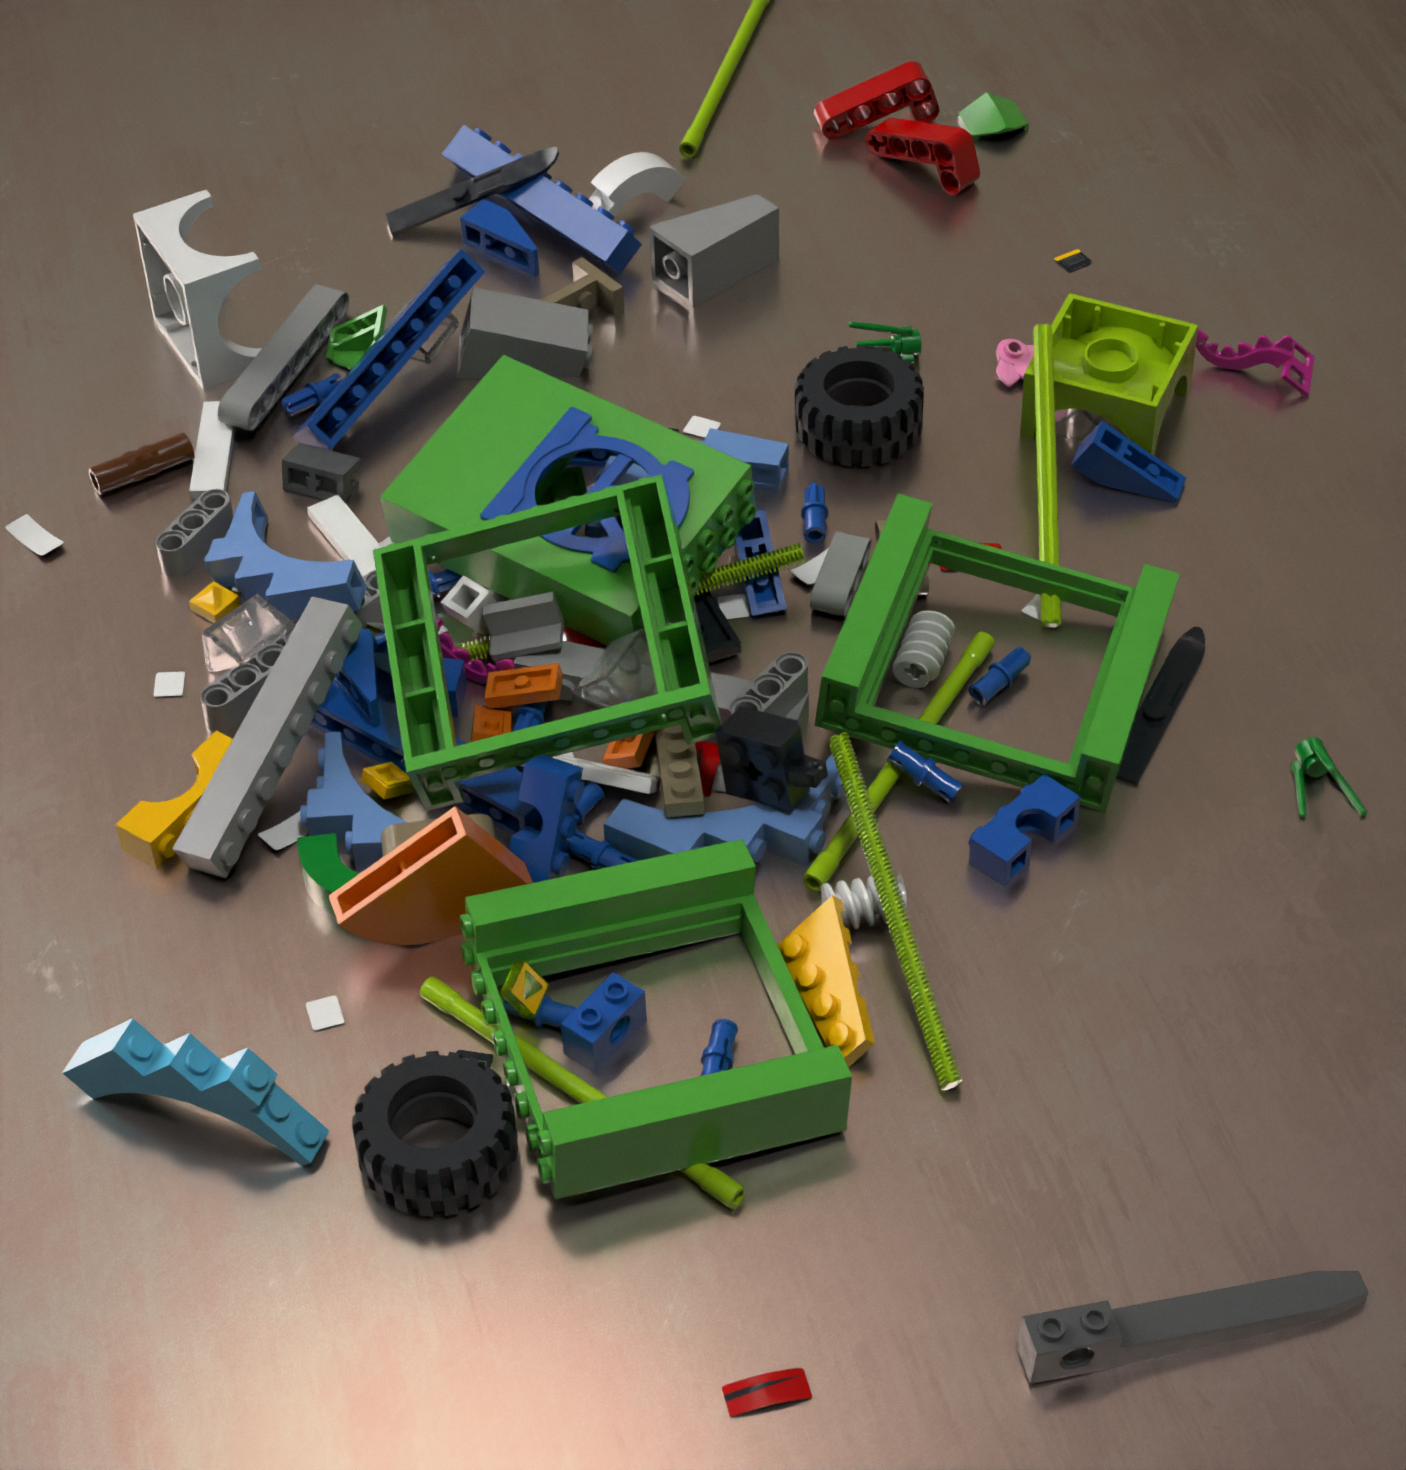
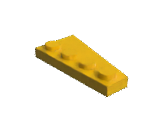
M832 895L779 942L777 946L826 1046L838 1045L849 1067L874 1046L875 1041L865 998L860 996L857 986V980L860 979L857 964L852 962L849 945L852 944L850 932L843 925L841 916L845 912L843 902Z

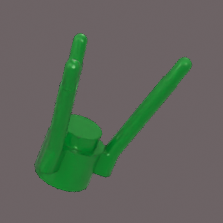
M849 322L848 324L850 328L896 334L891 335L890 339L857 341L855 343L856 347L857 345H866V347L891 346V352L900 355L903 361L907 360L909 363H914V356L921 355L922 342L920 332L917 329L913 330L912 326L895 327L863 322Z
M1310 737L1299 742L1294 752L1297 760L1291 763L1295 774L1299 816L1304 818L1307 814L1303 774H1309L1311 777H1320L1328 771L1360 815L1365 816L1367 810L1336 768L1322 740Z

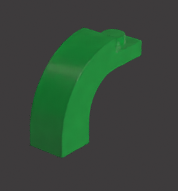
M336 833L297 838L298 853L306 890L321 909L336 917L329 895L360 873L349 869L340 860Z

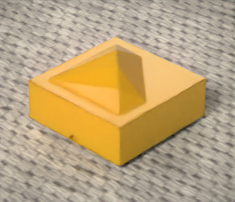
M213 581L193 597L189 604L191 611L217 625L239 607L241 601L238 594Z
M393 762L364 768L360 778L363 783L383 799L412 793L414 788L409 776Z

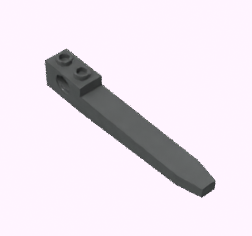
M1313 1271L1111 1309L1107 1300L1023 1316L1016 1347L1030 1384L1121 1367L1327 1320L1365 1303L1369 1292L1359 1271Z

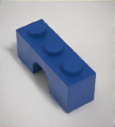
M543 754L525 763L518 800L529 803L538 809L542 816L543 828L538 830L527 826L511 836L509 850L525 862L533 882L559 878L566 873L570 863V855L567 854L569 840L572 839L577 827V819L574 818L576 804L580 801L584 792V782L581 781L583 767Z
M1043 774L1033 784L1029 783L1024 786L1019 796L1009 805L1000 807L994 818L984 827L979 826L974 830L968 842L970 846L969 864L1003 887H1006L1030 866L1032 840L1025 835H1039L1055 843L1078 823L1080 796Z

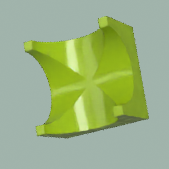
M1069 293L1051 325L1053 334L1055 411L1080 409L1096 413L1119 427L1128 439L1152 455H1155L1159 431L1173 390L1174 393L1187 396L1191 388L1198 325ZM1034 357L1024 372L1020 436L1031 439L1036 434Z

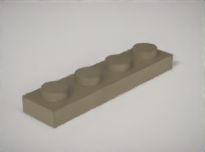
M680 724L656 730L655 741L666 817L705 814L695 743H686Z

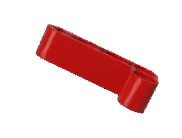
M910 61L822 100L814 109V117L824 136L829 139H835L905 107H909L916 121L926 123L935 120L940 109L932 85L922 66L918 62Z
M888 118L866 133L865 143L874 155L936 165L941 186L952 195L958 194L980 177V168L973 138L967 130L961 127Z

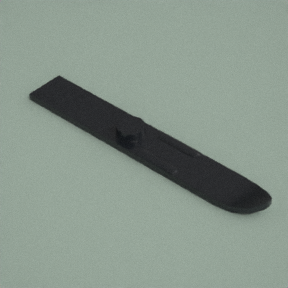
M557 147L534 152L386 213L392 236H396L542 175L555 164L559 156Z
M1193 627L1184 633L1170 650L1138 710L1117 776L1118 780L1138 786L1202 663L1205 654V636L1202 628Z

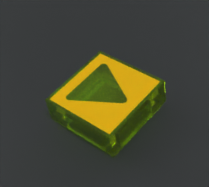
M526 960L515 961L500 995L523 1018L535 1017L549 984Z

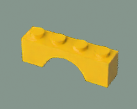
M216 730L192 753L197 780L187 792L168 801H140L117 822L115 826L121 850L155 869L167 858L172 857L175 854L173 847L233 739Z

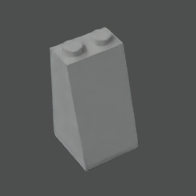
M759 194L687 214L649 227L651 278L692 308L779 260V208Z
M473 287L459 337L457 379H483L503 355L553 377L580 376L583 365H589L593 349V345L589 344L592 337L593 324L588 323V310Z

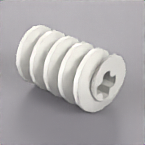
M930 610L921 611L913 615L905 631L897 657L893 662V673L902 684L920 689L926 687L929 681L935 680L938 677L940 667L944 663V657L947 655L948 647L951 644V638L955 633V625L950 618L940 612Z
M898 873L897 881H895L898 882L897 886L899 889L897 891H901L899 895H902L901 899L904 900L902 904H905L903 908L907 909L905 885L901 874ZM872 876L868 877L866 887L860 878L852 880L850 889L844 880L838 881L835 893L829 883L822 884V904L832 895L842 900L845 911L841 914L843 925L845 919H849L853 928L858 929L860 917L864 916L871 927L874 926L876 914H880L884 923L887 924L885 912L882 910L883 907H881L882 903L879 901L881 899L878 898L879 895L875 889L876 886Z

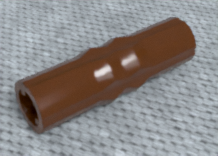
M183 432L157 443L144 445L137 450L128 451L120 457L90 467L88 472L94 489L99 495H102L130 483L141 482L146 477L156 476L164 470L191 461L195 458L188 436Z

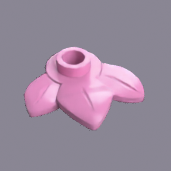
M1012 338L999 342L996 348L998 361L996 373L1006 386L1011 387L1019 379L1024 380V372L1034 357V345H1025L1021 341Z

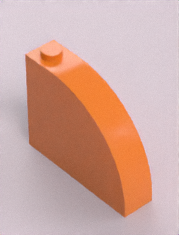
M455 806L329 895V899L338 925L350 933L378 943L413 945L436 942L461 935L460 915L466 914L465 897L533 882L525 862Z

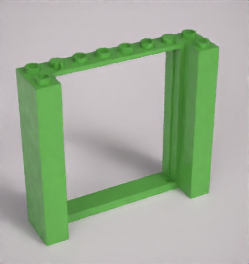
M662 474L644 477L638 481L615 487H606L600 491L580 496H572L558 502L534 506L516 513L499 515L493 519L474 524L461 525L451 530L427 534L409 541L392 543L386 547L373 550L406 772L426 811L464 802L460 782L462 780L524 765L541 754L555 757L679 724L687 744L716 737L715 731L722 725L677 520ZM621 515L658 694L457 746L427 565Z
M898 493L822 674L814 726L840 734L847 732L849 733L847 736L890 749H894L901 740L905 745L927 760L931 757L937 763L1024 788L1029 783L1033 784L1045 774L1079 795L1081 806L1106 813L1163 635L1180 573L1144 563L1137 587L1134 588L929 529L933 503ZM931 564L1039 595L1046 593L1051 597L1055 594L1060 598V601L1117 617L1069 763L875 706Z
M743 839L465 897L466 914L460 915V926L463 937L466 939V942H461L463 962L465 966L472 965L471 981L476 996H483L484 1001L481 1002V1007L486 1025L493 1024L495 1031L492 1032L495 1052L497 1056L504 1055L506 1061L503 1063L506 1083L508 1087L515 1086L517 1094H514L515 1107L518 1117L520 1119L526 1118L527 1120L526 1137L531 1151L537 1150L540 1156L537 1159V1166L541 1182L543 1184H550L555 1199L847 1129L852 1074L838 1045L823 1047L754 895L756 866ZM732 934H742L793 1048L794 1055L542 1113L497 989L498 985L516 982L525 962L539 976H544ZM525 970V980L534 978L527 970Z

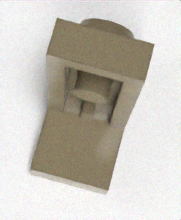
M583 257L572 262L574 282L541 299L542 301L587 309L588 311L599 306L614 318L624 313L623 286Z

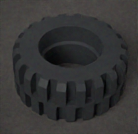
M857 345L856 348L844 346L838 347L835 352L826 351L819 356V359H812L806 365V368H803L795 383V429L798 437L817 457L822 455L825 461L833 464L835 461L840 462L842 466L852 467V464L861 465V468L871 467L873 463H879V465L888 463L892 457L897 459L917 442L922 432L924 403L922 378L907 360L903 361L902 357L894 352L886 353L884 348L875 347L874 349L866 348V345ZM851 405H866L867 407H853Z
M428 1051L426 1056L415 1058L414 1054L403 1057L401 1064L395 1066L391 1063L382 1069L380 1078L374 1076L364 1087L365 1094L362 1093L358 1097L354 1107L355 1115L352 1117V1130L360 1171H362L364 1181L369 1189L376 1191L377 1197L384 1203L391 1205L395 1202L397 1210L411 1214L412 1210H418L420 1216L434 1217V1212L445 1211V1216L457 1214L458 1208L467 1206L468 1209H471L481 1203L482 1196L491 1197L500 1188L499 1180L504 1182L513 1170L512 1163L516 1160L518 1152V1137L511 1093L508 1087L502 1083L501 1077L493 1069L488 1068L485 1071V1064L472 1057L467 1061L463 1059V1054L449 1052L448 1056L439 1055L438 1051ZM430 1119H454L471 1127L461 1139L439 1148H419L400 1140L413 1126Z

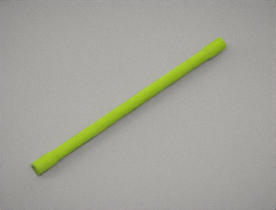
M771 0L752 1L691 127L687 130L679 146V151L683 156L692 158L696 155L716 108L766 6Z
M982 631L976 633L963 651L959 662L918 719L937 725L975 669L980 667L994 647L995 641L990 634ZM887 761L867 789L866 793L869 794L868 797L870 798L868 802L872 803L870 806H873L871 810H874V812L903 773V770L891 762ZM852 813L849 814L825 850L819 853L802 877L803 883L810 890L815 892L821 891L822 884L830 880L837 870L839 862L858 837Z
M434 976L429 977L423 983L420 989V996L444 1013L454 1016L493 1043L492 1032L495 1031L493 1024L486 1025L481 1010L463 999L460 993ZM514 1033L525 1066L579 1103L608 1097ZM701 1163L678 1170L730 1209H735L745 1197L746 1188L708 1164Z

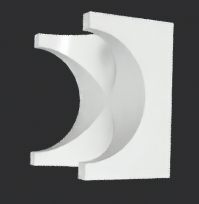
M207 189L133 214L153 318L203 390L239 377L262 349L248 348L234 343L222 335L218 329V316L222 303L230 301L228 293L238 282L253 272L261 270L259 258L254 252L237 256H213L198 252L186 244L193 223L203 212L213 207L212 196Z

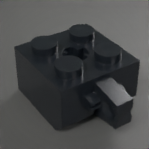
M740 706L715 731L725 790L728 795L792 811L810 792V787L816 788L828 776L826 762L804 754L801 729L797 720Z

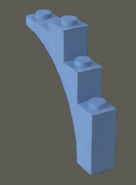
M710 428L705 440L699 441L750 464L752 480L756 489L779 491L789 470L788 443ZM610 456L604 468L598 470L595 483L616 457ZM633 463L616 485L638 481L649 476L641 466ZM621 515L614 516L621 529H623ZM599 521L585 524V536H589V538L608 537L607 532Z
M255 491L242 493L239 504L234 511L230 528L226 532V537L213 539L209 552L205 557L206 571L209 575H212L214 581L225 588L236 586L237 590L242 592L249 606L267 603L268 607L271 610L273 609L279 623L299 620L311 597L347 604L353 612L359 611L367 586L355 561H304L285 556L269 548L265 544L268 516Z
M341 732L326 733L325 748H319L318 750L319 769L324 771V776H317V789H308L307 805H301L300 807L302 828H308L310 836L336 833L337 842L345 841L347 854H354L356 869H367L383 857L381 833L390 825L406 823V821L383 809L364 793L349 771L344 756Z
M831 755L825 761L828 776L816 788L810 787V792L792 811L756 803L743 808L705 812V814L666 817L665 809L648 807L623 798L603 823L604 841L612 843L614 849L640 861L743 839L753 861L756 863L762 859L765 850H768L805 866L813 853L818 854L821 851L826 839V833L823 832V822L829 814L831 804L836 797L841 798L844 795L845 789L842 787L841 777L838 775L839 772H837L838 769L834 763V756Z

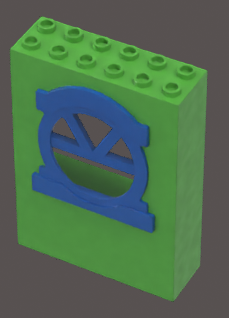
M503 355L383 492L380 500L391 542L401 543L423 537L427 534L451 530L461 525L474 524L493 519L499 515H508L537 506V501L578 452L607 451L617 455V457L586 494L600 491L606 487L619 486L616 484L633 463L641 466L649 477L662 474L676 516L694 596L699 582L706 574H710L714 570L721 554L725 549H730L733 546L739 531L745 524L751 523L755 517L757 506L754 500V482L752 480L751 465ZM614 517L599 520L608 537L587 538L575 536L582 527L580 525L436 563L461 576L464 575L472 581L511 600L554 592L564 618L565 626L624 654L641 657L646 650H649L625 533Z

